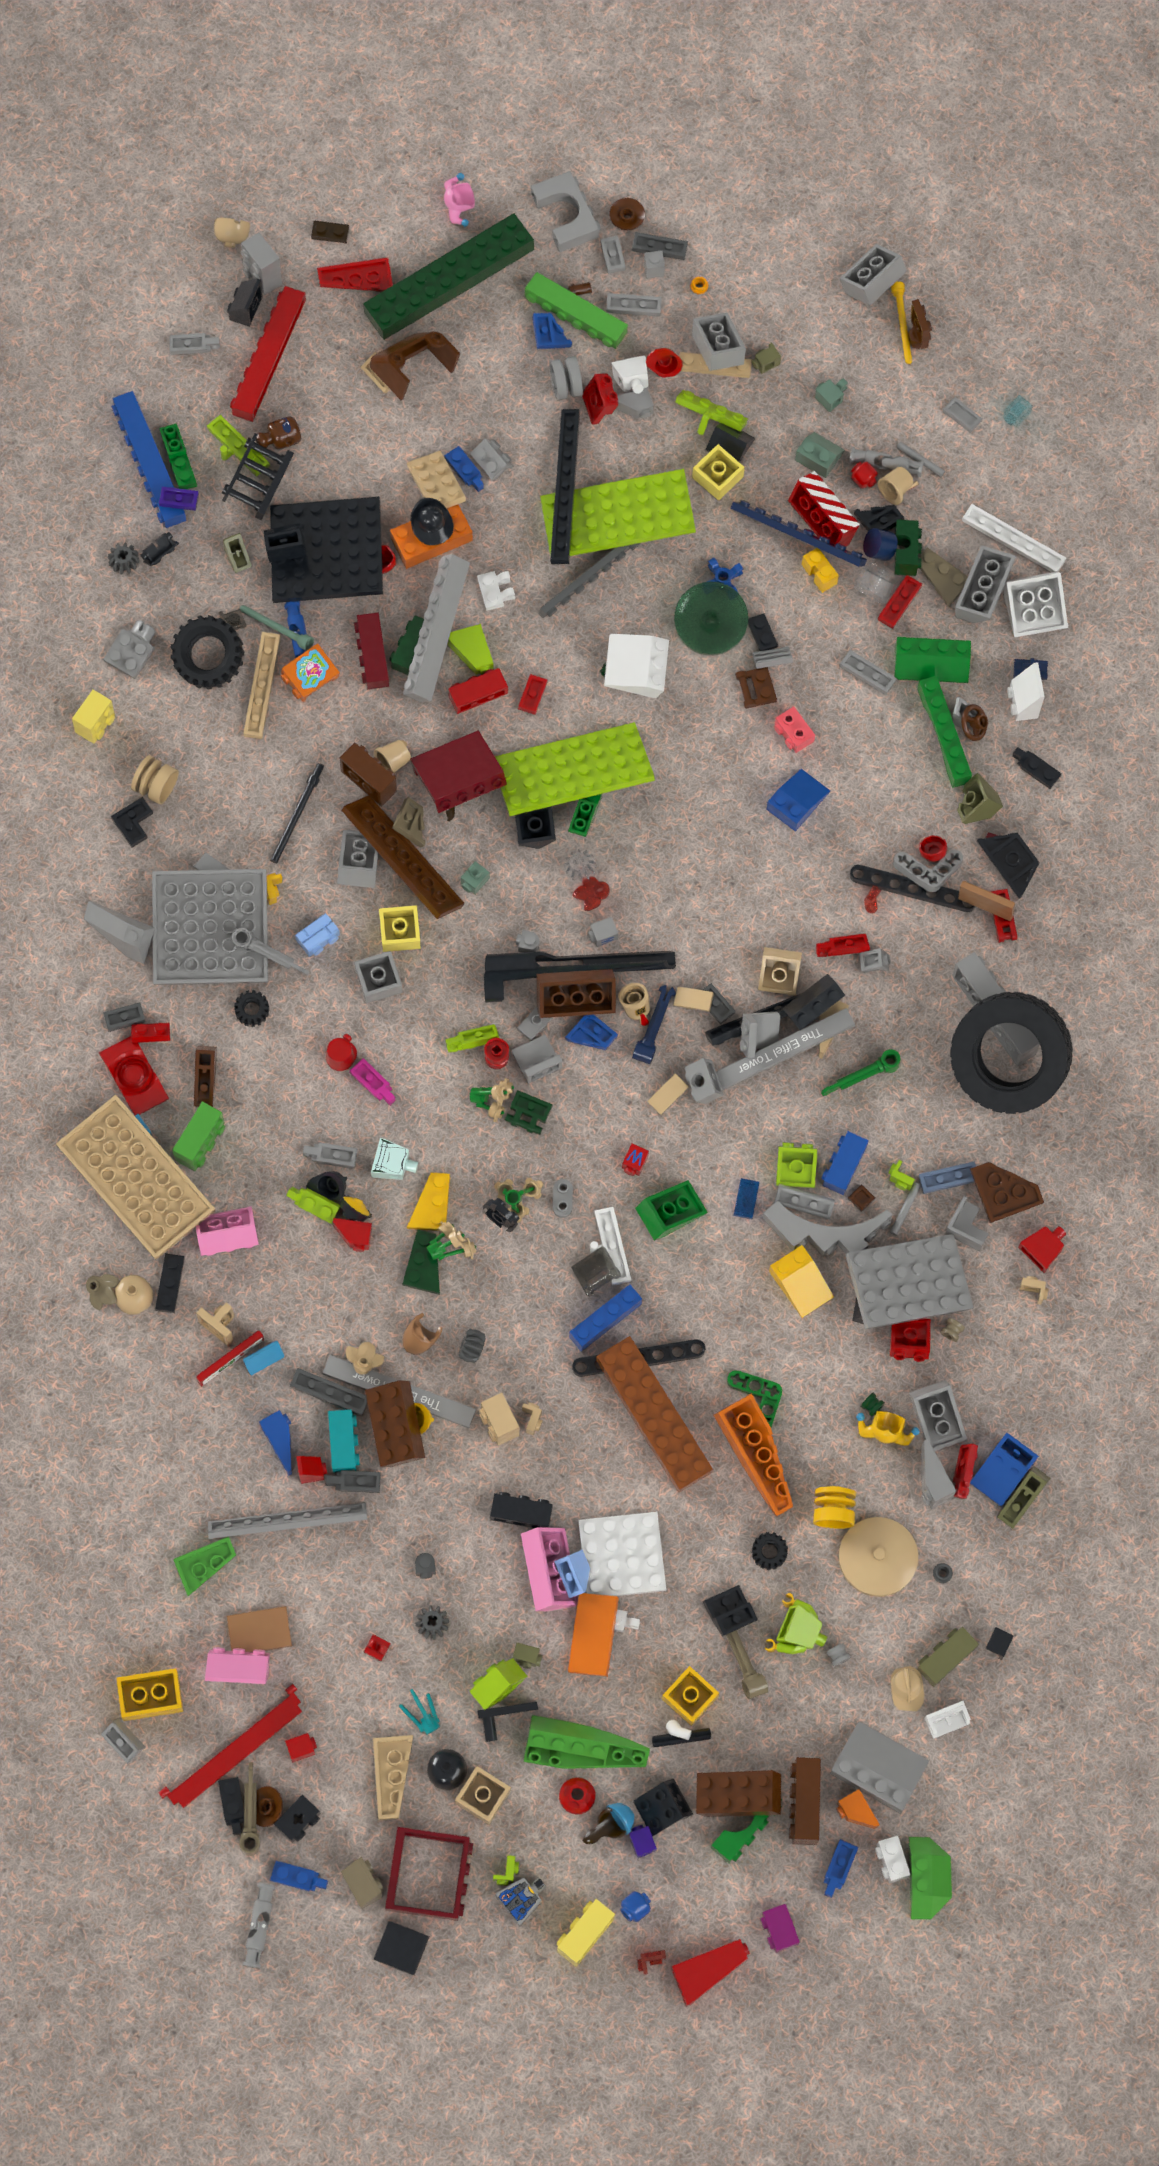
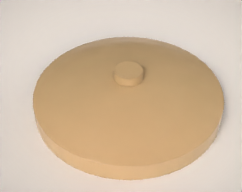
M883 1517L867 1518L856 1523L843 1537L839 1548V1565L847 1582L859 1592L875 1597L889 1596L902 1590L913 1578L918 1566V1549L910 1532L900 1523Z

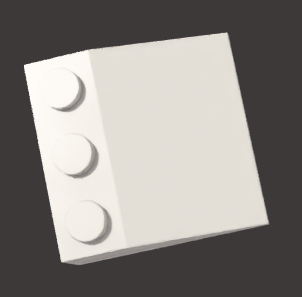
M1052 572L1006 581L1003 591L1014 637L1068 628L1061 573Z
M610 634L604 686L657 698L664 692L669 640L648 635Z

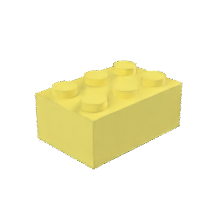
M597 1899L594 1902L589 1901L582 1912L584 1915L581 1918L576 1917L570 1925L569 1929L571 1931L568 1935L564 1933L557 1941V1952L575 1967L578 1966L615 1919V1914Z

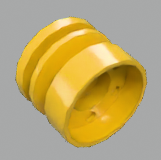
M839 1486L816 1488L815 1496L818 1498H815L814 1503L821 1507L814 1509L813 1524L819 1527L835 1529L854 1527L855 1512L846 1508L856 1505V1501L852 1500L856 1498V1491Z

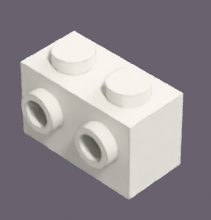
M895 1836L878 1841L875 1851L878 1860L881 1859L884 1866L881 1867L884 1879H888L890 1884L909 1878L910 1872L899 1837Z

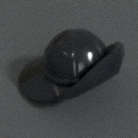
M423 498L418 501L411 512L410 519L414 535L427 545H438L447 541L453 534L454 526L452 517L444 504L434 498Z

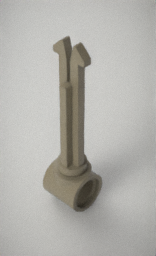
M737 1630L727 1634V1639L743 1673L742 1688L746 1697L752 1699L768 1693L767 1682L762 1674L756 1673V1670H754Z
M249 1762L248 1783H245L244 1829L239 1841L242 1853L247 1856H253L260 1850L259 1834L256 1829L257 1783H253V1762ZM249 1839L254 1840L256 1843L252 1849L244 1847V1843Z

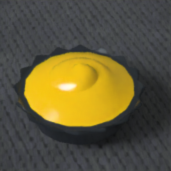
M345 1194L344 1196L341 1195L340 1207L343 1210L342 1214L347 1219L364 1222L372 1217V1214L367 1210L362 1200L350 1197L349 1195L346 1196Z

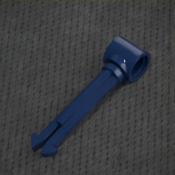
M667 985L659 988L661 994L647 1031L642 1040L637 1042L632 1059L649 1065L656 1051L655 1039L671 996L676 995L672 987L667 993L665 1001H663Z

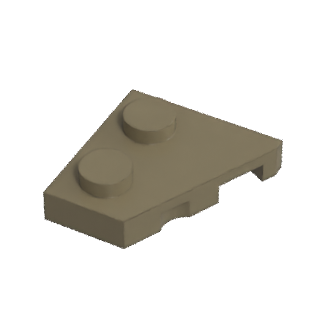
M407 797L404 799L392 827L420 848L425 845V840L422 837V831L424 830L423 807Z

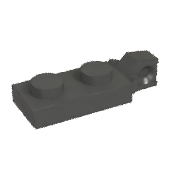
M341 1470V1472H336V1476H326L325 1484L326 1486H335V1490L341 1492L380 1493L381 1472Z

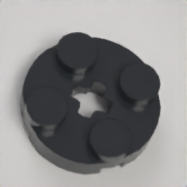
M500 1198L495 1200L489 1199L483 1205V1209L486 1208L488 1210L485 1213L487 1217L500 1228L503 1225L508 1228L507 1232H512L518 1225L519 1216L513 1211L510 1212Z

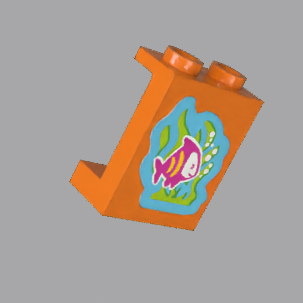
M317 643L282 667L281 678L286 685L289 684L292 687L293 695L304 702L309 695L329 681L339 678L340 672Z

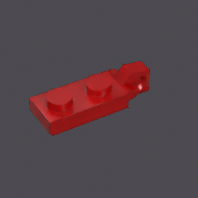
M866 934L829 938V941L816 944L817 957L870 951Z
M972 1443L961 1445L953 1477L954 1488L956 1489L954 1497L967 1499L970 1491L968 1487L973 1477V1467L977 1459L978 1445Z

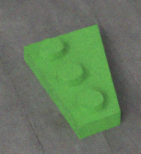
M229 1537L173 1559L187 1596H190L236 1556Z

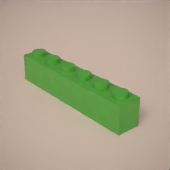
M538 272L535 273L525 287V297L529 302L541 305L545 311L553 312L562 321L567 320L574 328L584 330L591 338H598L607 347L616 349L628 332V324Z

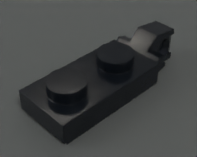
M1017 747L1013 752L1012 756L1019 761L1017 764L1020 768L1049 789L1054 786L1062 775L1061 772L1028 750L1025 752Z
M239 1778L220 1780L218 1783L225 1822L227 1826L232 1825L234 1836L242 1834L240 1823H244V1807Z

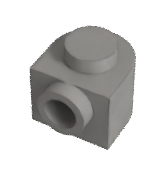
M523 930L522 935L518 934L516 939L518 952H536L539 949L538 935L527 930Z

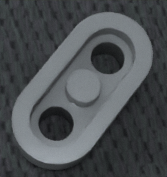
M560 1179L555 1182L553 1187V1212L557 1217L566 1218L572 1212L573 1187L570 1181ZM561 1186H565L567 1189L565 1191H561L559 1188ZM561 1204L566 1205V1208L560 1209L559 1206Z

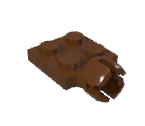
M919 299L912 301L910 319L913 327L909 331L908 336L910 345L913 348L925 349L928 348L929 341L931 340L930 331H932L930 321L926 320V309L924 305L920 304Z

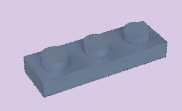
M975 1161L919 1174L918 1177L923 1194L974 1183L970 1168L976 1166Z

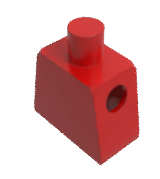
M1045 1226L1022 1240L1018 1248L1045 1273L1063 1250L1065 1245L1060 1240L1067 1234L1060 1226L1053 1232Z

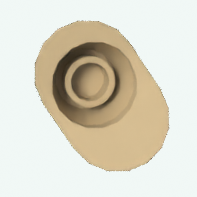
M912 1666L895 1669L891 1675L890 1682L894 1705L898 1710L918 1711L924 1703L921 1674Z

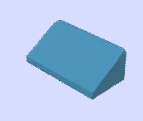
M274 1341L245 1357L243 1362L249 1374L254 1375L284 1358V1353L278 1341Z

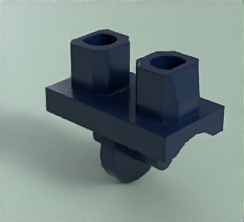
M1030 658V660L1014 659L1013 678L1033 663L1038 662L1041 680H1047L1048 661L1034 660V658Z

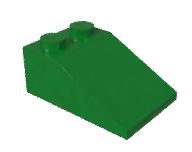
M689 1180L645 1198L635 1208L654 1241L673 1233L708 1213Z

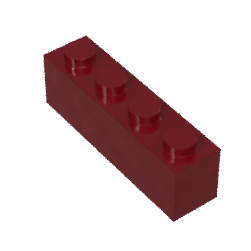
M379 612L357 615L354 629L355 633H359L360 638L356 639L357 649L362 651V656H359L360 667H364L365 673H361L362 682L367 684V690L389 687Z

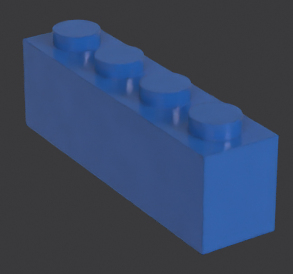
M628 1285L569 1332V1338L582 1352L641 1306L642 1298L631 1285Z

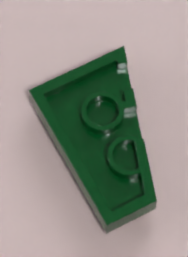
M417 1229L402 1286L440 1295L438 1259L433 1260L427 1249V1246L430 1245L429 1242L436 1238V1234Z

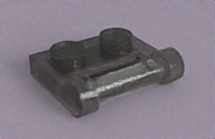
M603 1246L571 1267L588 1297L594 1295L596 1290L611 1280L621 1277L620 1271ZM608 1268L610 1271L608 1274L589 1285L588 1281Z

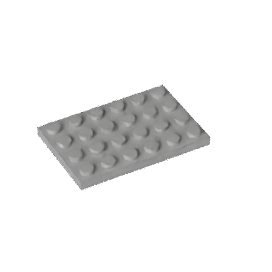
M953 1234L846 1254L865 1330L967 1311L974 1308Z

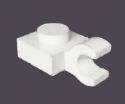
M617 1609L614 1630L624 1632V1627L638 1630L640 1619L627 1618V1611Z

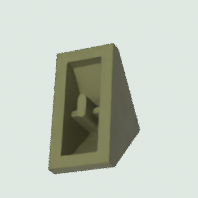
M240 533L223 539L224 551L235 573L252 567Z

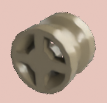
M948 1318L946 1327L942 1328L940 1333L949 1340L957 1342L959 1334L964 1331L965 1327L960 1322Z

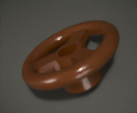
M976 704L968 705L962 713L961 726L965 736L971 741H979L986 734L988 718L984 710ZM971 710L978 712L975 717L968 716V713ZM967 722L973 729V735L968 730Z

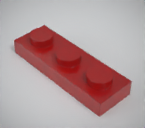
M905 576L878 616V621L894 629L921 589L922 583L910 576Z

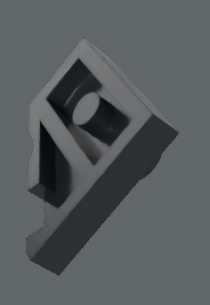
M895 505L871 507V510L866 511L854 510V515L867 531L873 528L888 531L896 526L897 519L904 520V516Z

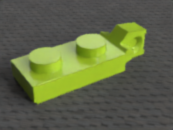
M494 1024L458 1032V1035L453 1038L445 1039L448 1053L486 1045L490 1039L499 1038V1034Z
M291 1187L286 1195L295 1200L294 1204L330 1224L333 1223V1218H336L340 1209L339 1204L308 1188L298 1190L295 1187Z

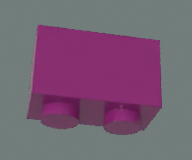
M786 1903L762 1912L763 1917L760 1918L763 1929L768 1930L770 1937H767L770 1949H775L777 1953L799 1945L800 1941Z

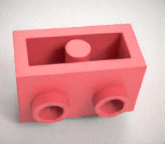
M794 706L775 718L774 728L779 735L782 734L786 739L785 743L790 750L793 749L797 753L814 742V732Z

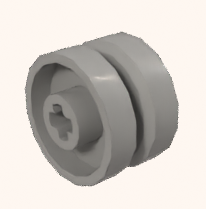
M567 357L564 366L559 359L551 360L550 378L557 401L567 398L568 389L573 398L582 396V380L576 357Z

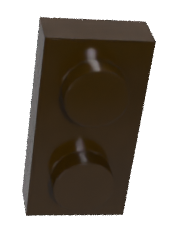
M314 220L311 239L347 243L349 225Z

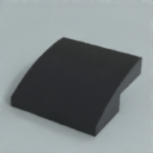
M739 1585L703 1601L710 1618L722 1636L758 1620L751 1603H747Z
M388 1921L373 1960L394 1967L402 1972L415 1975L429 1936Z

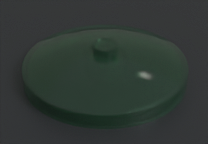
M719 582L699 583L689 588L679 599L674 614L675 629L683 644L692 651L708 656L724 654L736 647L743 639L748 626V610L743 598L732 587Z

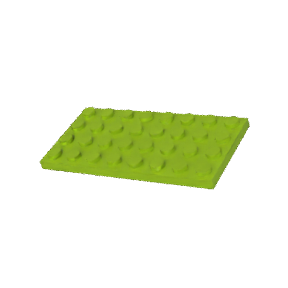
M684 469L575 489L570 556L696 533ZM555 493L540 496L550 557Z
M635 722L495 756L504 771L507 785L500 787L509 816L655 781L653 770Z

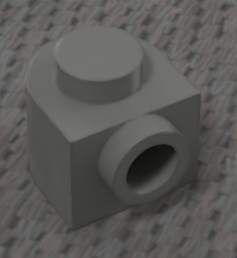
M421 1553L417 1556L415 1560L416 1576H420L421 1579H428L436 1574L435 1560L431 1554Z

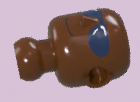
M289 416L270 422L267 425L268 432L257 433L258 436L256 438L257 444L265 448L272 444L275 449L280 450L298 444L301 441V432L296 420Z

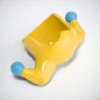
M877 1411L873 1424L866 1426L864 1423L865 1415L863 1413H858L856 1416L860 1437L876 1438L885 1444L896 1443L908 1446L915 1435H918L920 1432L917 1427H914L910 1434L905 1435L903 1430L906 1419L891 1412Z

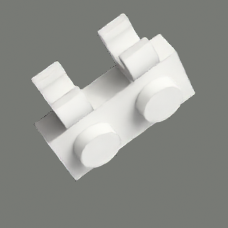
M495 571L477 575L486 611L504 607V601L515 599L513 587L500 592L499 585L511 583L508 571L502 572L497 576Z

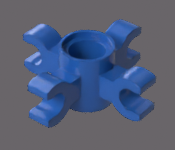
M715 558L709 560L708 568L715 575V578L702 584L704 593L707 595L718 588L725 590L731 600L738 597V591L732 585L731 579L743 574L742 570L744 568L741 564L738 563L729 570L724 567L721 568ZM725 577L727 580L721 581L719 578Z

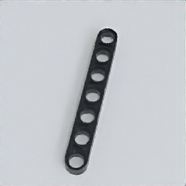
M854 865L850 870V879L861 885L963 912H972L976 907H965L963 901L959 900L958 890L941 886L936 891L937 895L930 898L926 895L927 890L908 877L863 865ZM855 870H860L863 872L864 876L862 878H856L854 877L853 872ZM873 875H879L882 878V881L880 883H874L871 877ZM891 880H898L900 886L893 888L889 882ZM909 885H916L918 891L911 893L908 890ZM951 894L955 900L951 903L946 902L944 896Z
M694 1339L638 1349L644 1356L647 1364L653 1366L701 1358L705 1353L706 1346L703 1341ZM698 1344L702 1347V1352L695 1354L692 1352L691 1347ZM674 1348H681L683 1354L680 1357H675L672 1354ZM654 1351H662L664 1357L661 1360L654 1359ZM597 1355L578 1358L572 1364L573 1373L579 1377L603 1374L604 1372L602 1369L595 1367ZM578 1363H584L587 1369L584 1372H578L575 1366Z

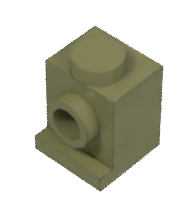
M770 343L767 349L759 350L755 355V359L751 360L753 367L763 374L780 365L781 356L773 343Z
M516 1642L513 1659L520 1663L519 1666L531 1669V1666L540 1667L543 1655L539 1654L540 1648Z

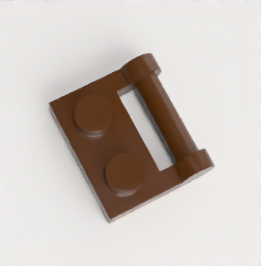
M768 667L739 671L735 674L741 686L745 700L743 702L745 709L777 702ZM748 678H751L757 699L751 698L746 680Z

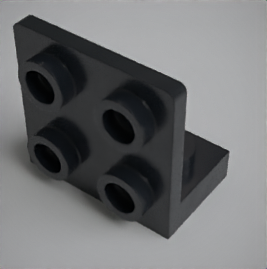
M675 1779L660 1783L633 1801L645 1825L649 1827L652 1836L657 1835L674 1823L693 1815Z

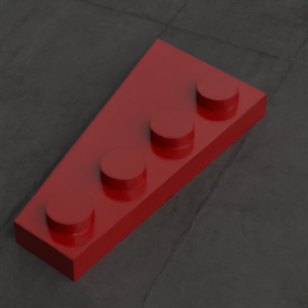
M388 257L317 268L320 287L383 292L393 286Z

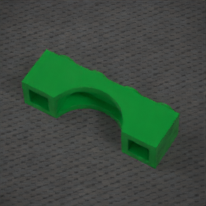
M755 1815L750 1826L739 1832L724 1830L711 1845V1849L727 1863H730L732 1860L736 1862L743 1854L740 1850L745 1845L749 1847L755 1840L754 1834L758 1829L762 1831L769 1823L767 1818L770 1815Z

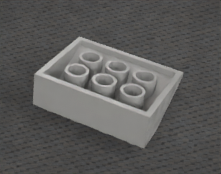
M858 1721L830 1774L857 1790L860 1789L864 1794L901 1814L929 1760Z

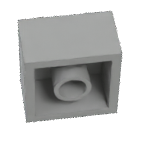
M391 951L354 962L355 971L366 1004L403 993L402 984Z

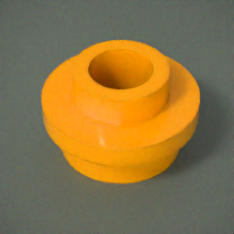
M699 276L691 281L690 288L695 294H704L708 290V282L705 278ZM700 284V285H702L703 287L698 288V287H696V285Z

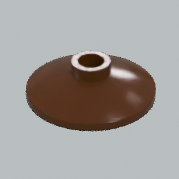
M622 198L611 206L609 212L610 220L614 226L621 230H634L643 223L645 209L639 201L633 198Z
M264 1786L257 1790L256 1825L260 1827L273 1825L281 1815L283 1801L281 1794L276 1788Z

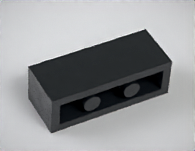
M826 974L785 1006L783 1010L797 1028L802 1030L843 998L845 994L833 978Z
M507 1492L494 1493L490 1520L530 1528H549L553 1504H550V1501L545 1499L534 1501L530 1500V1497L519 1495L518 1498L512 1497Z

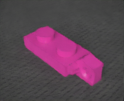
M364 1058L349 1070V1073L379 1101L384 1099L390 1106L396 1101L395 1096L390 1092L392 1090L390 1083Z

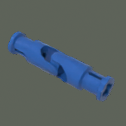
M300 601L286 602L284 607L288 614L287 622L289 629L299 635L307 634L304 618L300 613ZM291 639L294 655L297 658L306 651L300 648L295 640Z

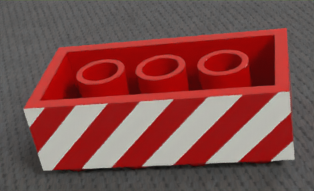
M815 471L798 479L788 502L817 537L824 536L829 538L832 544L836 545V543H839L846 547L849 546L860 526L856 518L850 514L845 505L840 502L834 492L829 489Z

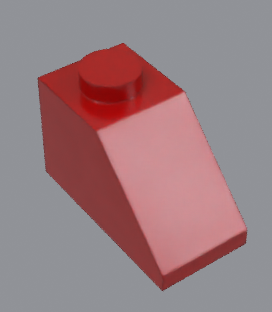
M333 1218V1227L350 1248H353L356 1252L369 1250L372 1223Z
M296 1456L301 1484L324 1480V1474H327L326 1462L322 1463L321 1457Z

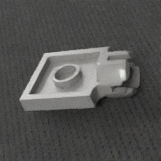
M137 620L131 630L122 629L103 660L136 679L155 649L154 646L150 645V641L155 635L154 628L149 624L145 625L144 621Z

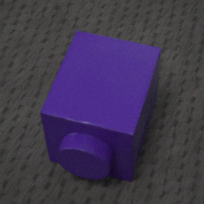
M639 1825L631 1829L632 1832L629 1833V1838L637 1859L657 1851L648 1826L643 1827V1825Z

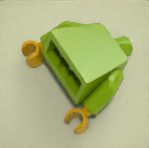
M787 1593L786 1597L790 1598L791 1601L785 1602L782 1600L783 1605L789 1609L776 1639L779 1643L776 1644L772 1639H767L766 1642L773 1643V1647L770 1649L765 1648V1650L768 1652L777 1650L780 1653L798 1654L804 1653L806 1649H812L815 1644L823 1647L827 1641V1636L819 1633L822 1622L818 1620L815 1610L810 1604L799 1599L794 1600L793 1595Z

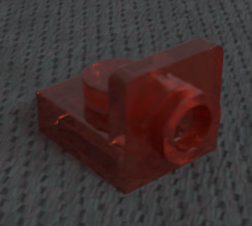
M665 1950L640 1954V1959H637L638 1971H643V1976L648 1975L646 1963L650 1962V1966L662 1964V1960L666 1959Z

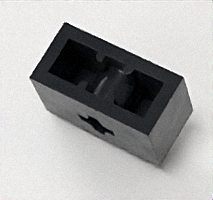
M302 1794L274 1823V1826L291 1843L295 1840L299 1842L306 1835L305 1830L308 1826L313 1827L320 1820L319 1815L321 1813ZM296 1816H297L298 1818H300L301 1816H303V1818H302L303 1823H302V1824L297 1823V1824L295 1825V1822H296V1821H295L294 1818H295Z

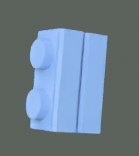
M325 913L298 932L295 938L297 943L310 957L313 954L315 956L320 954L324 949L323 947L328 943L330 945L334 944L339 939L340 933L338 927Z

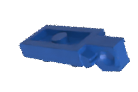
M460 446L444 455L445 460L465 485H473L478 492L484 489L480 471Z
M841 1839L839 1840L824 1877L823 1883L828 1885L824 1893L825 1896L832 1898L836 1888L841 1890L859 1847Z
M275 1861L270 1879L271 1882L309 1892H315L316 1887L326 1890L328 1880L318 1878L319 1873L313 1870Z

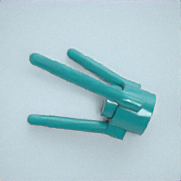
M411 1689L410 1692L424 1716L420 1719L422 1723L402 1704L399 1705V1708L414 1722L421 1733L425 1731L426 1735L440 1728V1720L436 1714L433 1701L428 1693L426 1696L432 1715L427 1714L415 1691Z

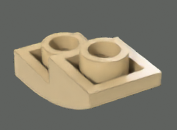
M678 987L674 1006L710 1012L714 993Z
M675 1073L647 1102L662 1115L689 1086Z

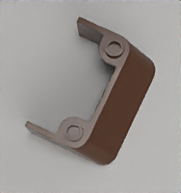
M440 332L415 333L373 355L369 366L400 400H403L410 380L400 370L404 367L406 360L428 349L452 373L455 370L461 353Z

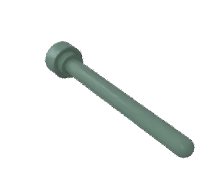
M245 605L240 606L242 613L295 640L303 650L307 651L313 646V637L307 634L299 635Z

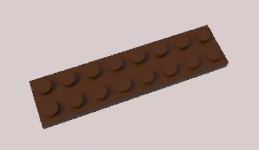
M370 795L349 803L342 808L341 811L436 919L463 907L465 903L416 847L406 837L392 828L394 822Z

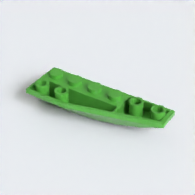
M532 1715L523 1762L562 1769L646 1767L650 1748L590 1726Z

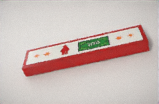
M260 1330L198 1374L196 1379L200 1386L205 1385L264 1341V1336Z

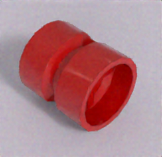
M501 1038L490 1039L484 1047L485 1062L490 1068L501 1069L509 1061V1046Z

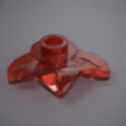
M595 877L582 878L583 885L577 887L573 892V897L584 901L585 911H591L599 907L601 901L608 897L610 887L606 882L598 881Z

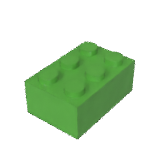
M201 1102L173 1148L176 1162L193 1171L203 1166L206 1160V1153L213 1150L216 1143L214 1140L217 1135H222L226 1127L221 1111Z

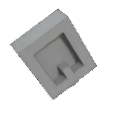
M881 948L859 953L862 972L866 973L879 969L889 971L890 956Z

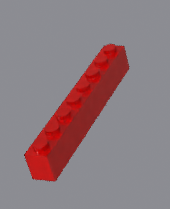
M285 286L283 291L279 292L277 296L278 303L276 307H272L270 313V321L265 323L263 337H259L257 342L258 348L256 352L252 353L250 358L251 364L244 371V380L237 387L238 394L231 401L230 408H232L233 416L251 422L254 421L306 302L305 292Z

